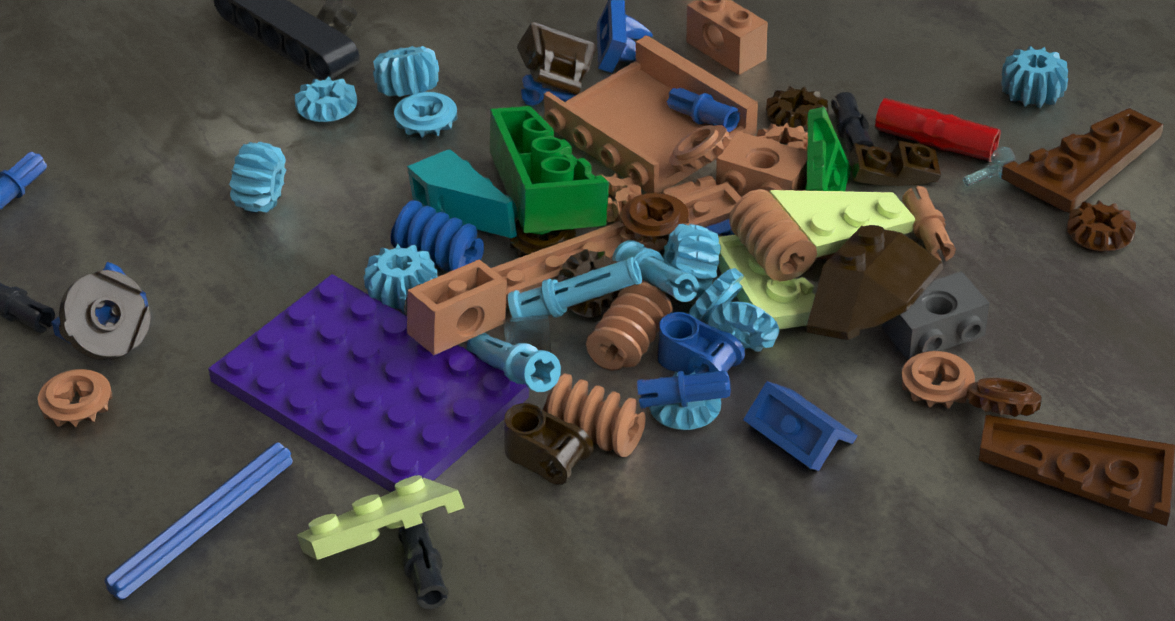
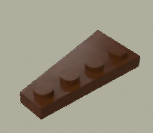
M1128 108L1091 125L1090 132L1084 135H1075L1073 133L1062 138L1060 146L1049 151L1040 148L1030 153L1029 160L1021 164L1012 161L1003 165L1001 179L1070 214L1071 209H1076L1080 206L1082 202L1086 201L1161 138L1164 124Z
M992 415L985 416L979 461L1164 526L1168 525L1172 497L1174 444Z

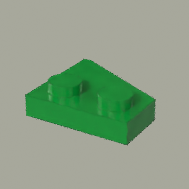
M825 107L811 109L808 112L806 191L845 192L851 166Z

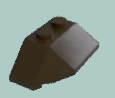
M879 225L860 226L823 265L807 322V333L850 340L860 335L859 330L878 326L908 311L943 270V262L901 232L885 230Z

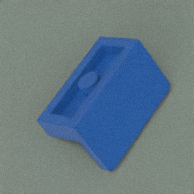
M768 381L764 384L743 419L810 469L818 471L838 439L853 444L858 436L795 391Z

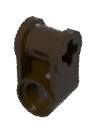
M520 403L512 406L505 413L504 450L507 458L513 463L520 464L541 475L550 483L556 485L566 483L571 477V469L580 460H586L593 453V442L583 429L543 411L537 405Z

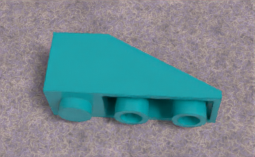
M451 149L407 166L412 199L422 203L423 207L430 206L435 209L436 213L442 211L448 214L450 219L456 217L462 220L463 225L470 223L476 226L477 230L508 238L517 236L515 218H517L518 213L513 199L509 195H504L492 184L489 178H484L467 160L461 159Z

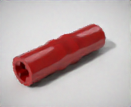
M888 98L882 100L875 119V130L909 139L925 146H933L941 151L955 152L987 162L993 160L1001 130L964 120L953 114H943L934 109L921 108Z

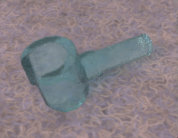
M1001 147L995 150L991 155L992 164L963 177L965 185L970 186L996 175L1001 178L1003 165L1016 160L1012 149Z

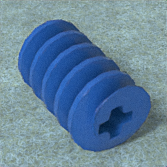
M416 200L409 201L403 207L391 230L390 240L394 248H396L397 243L401 248L415 245L418 252L428 251L434 266L438 265L440 269L451 272L476 260H481L484 254V243L481 238H477L476 226L470 223L463 225L462 220L456 217L450 219L449 215L442 211L436 213L434 208L430 206L423 207L422 203Z

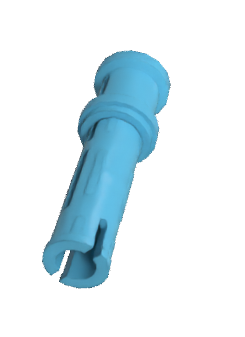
M627 240L615 249L612 257L613 261L620 262L632 256L639 265L642 280L674 296L675 299L681 302H688L697 295V292L689 289V285L699 289L696 277L665 263L659 252L646 248L635 240Z
M631 256L626 260L561 282L555 279H547L542 282L540 287L522 293L518 290L511 291L508 294V305L516 325L520 329H525L530 326L532 321L550 315L554 318L563 316L567 311V307L635 284H641L642 275L636 259Z
M486 333L469 339L466 349L477 355L480 360L488 365L504 371L510 381L517 384H525L531 390L546 392L552 389L559 380L561 374L560 362L554 354L548 351L537 350L536 347L527 343L511 345Z

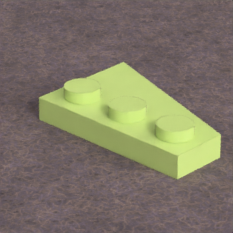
M769 191L773 198L782 206V210L789 214L791 220L799 226V230L808 237V241H811L816 246V258L837 252L860 226L879 225L885 230L907 234L912 232L913 224L916 221L915 217L893 192Z
M736 235L718 237L721 246L718 268L723 274L729 269L736 268L744 275L740 282L743 287L737 294L738 300L763 309L774 318L779 329L806 326L815 294L812 293L814 285L804 277L788 281L773 280L765 273L764 269L756 262V259L748 252Z
M420 475L412 476L396 483V490L382 497L378 494L369 495L355 501L352 504L353 510L342 515L327 514L312 520L308 524L310 529L297 534V538L303 553L319 560L373 541L380 535L378 528L386 526L389 529L404 526L406 529L423 523L421 518L423 512L442 506L446 508L449 514L463 509L464 505L457 489L426 478L422 479Z

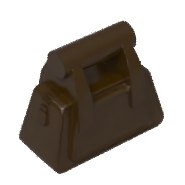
M532 22L519 41L517 49L535 82L578 95L582 86L581 80L585 78L591 67L590 64L596 51V45L582 38Z

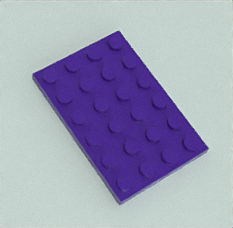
M333 274L208 368L211 382L389 492L396 490V483L412 476L420 475L422 479L426 478L434 481L503 421L505 413L509 408L523 403L529 398V388L525 384H517L510 381L504 371L488 365L480 360L477 355L459 345L433 355L407 333L406 315L388 305L382 304L376 298H371L369 294Z

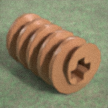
M762 189L750 191L742 196L734 205L729 218L731 231L739 238L740 242L747 248L748 252L756 259V262L771 279L777 281L792 280L806 272L815 262L817 256L816 246L811 241H808V237L799 230V226L791 220L789 214L782 210V206L773 198L770 192Z
M642 280L641 284L621 289L618 297L613 300L610 308L595 326L594 331L587 337L586 347L588 354L603 369L614 371L620 370L622 367L636 366L641 361L642 355L649 349L650 343L655 340L662 318L672 313L671 301L665 293Z
M566 373L561 375L557 384L550 390L543 411L567 423L577 425L589 435L593 445L597 443L600 449L605 451L614 449L615 453L620 457L629 456L640 441L646 422L644 412L636 414V399L628 398L620 408V393L612 392L604 402L605 391L603 387L596 385L590 394L587 395L589 385L586 380L580 379L572 389V376Z

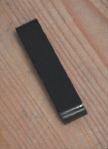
M213 0L217 12L224 20L321 81L325 80L328 76L333 80L357 66L360 62L359 51L349 37L288 0Z

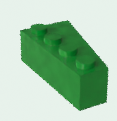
M531 106L490 109V154L507 194L516 205L517 217L523 232L547 234L554 230L606 226L609 181L602 175L594 176L591 173L592 165L585 158L577 159L572 154V146L565 139L555 138L554 129Z

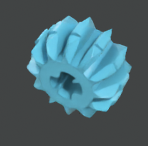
M423 46L400 47L396 50H388L386 53H380L373 61L374 82L377 83L378 92L387 96L398 95L401 97L426 92L437 86L439 81V65L435 52Z
M1028 46L1026 51L1015 49L1013 55L1006 57L1002 67V92L1010 96V101L1023 102L1024 107L1029 104H1035L1038 108H1041L1043 103L1055 105L1057 98L1063 97L1064 91L1067 89V61L1060 59L1058 52H1046L1045 47L1035 50Z
M249 142L247 145L243 144L239 149V154L235 157V164L231 170L232 178L229 183L231 187L230 196L235 206L242 207L246 211L258 213V211L268 212L273 210L277 205V199L281 197V189L285 184L284 175L286 173L284 167L286 159L284 154H282L281 148L273 147L272 144L263 142Z
M679 224L669 234V241L664 246L663 259L665 263L696 277L699 289L690 285L689 289L697 292L695 297L700 298L705 290L712 285L713 278L717 277L716 270L720 264L719 254L721 251L718 234L702 226Z
M397 243L395 249L381 248L379 255L369 257L364 275L365 289H367L371 298H376L382 304L394 309H401L404 314L407 309L408 289L437 278V269L434 268V262H432L428 251L418 252L415 245L401 248Z

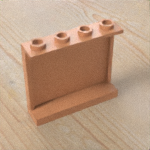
M646 35L636 41L635 62L566 102L549 91L544 93V120L554 129V132L603 163L607 168H611L624 178L631 177L634 185L640 186L645 192L662 193V190L674 186L699 170L695 168L689 173L676 172L669 162L675 146L694 130L711 125L707 123L697 124L692 120L691 116L670 109L667 105V100L669 98V91L672 88H683L698 95L707 93L712 95L717 102L738 108L737 112H740V120L737 127L733 131L728 132L730 140L737 131L753 136L757 134L758 102Z

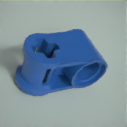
M684 312L667 314L660 321L658 361L661 366L668 370L683 371L684 375H690L694 371L696 374L716 371L727 372L731 367H736L744 360L745 349L742 343L729 332L716 329Z

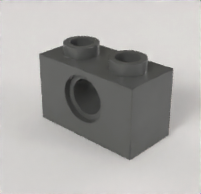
M960 271L933 280L908 311L882 323V330L904 357L909 360L911 357L923 352L942 351L985 336L990 303L965 274Z

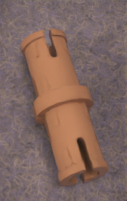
M916 186V191L920 197L919 200L916 198L913 189H908L904 193L902 201L915 217L916 221L913 224L915 236L922 239L929 253L941 260L937 252L940 249L945 261H948L955 254L956 248L945 230L946 223L942 212L935 210L926 188Z

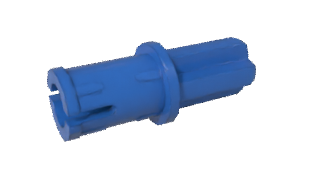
M672 88L669 91V98L667 100L669 108L691 116L692 120L697 124L722 125L728 132H731L739 123L740 112H737L739 109L715 101L710 94L703 93L698 95L683 88Z
M29 152L11 169L0 172V210L15 197L21 198L25 194V188L46 170L47 165L39 153Z
M678 371V376L637 380L638 395H641V398H639L641 409L681 403L682 407H688V402L727 398L731 393L730 379L726 371L684 375L683 371Z

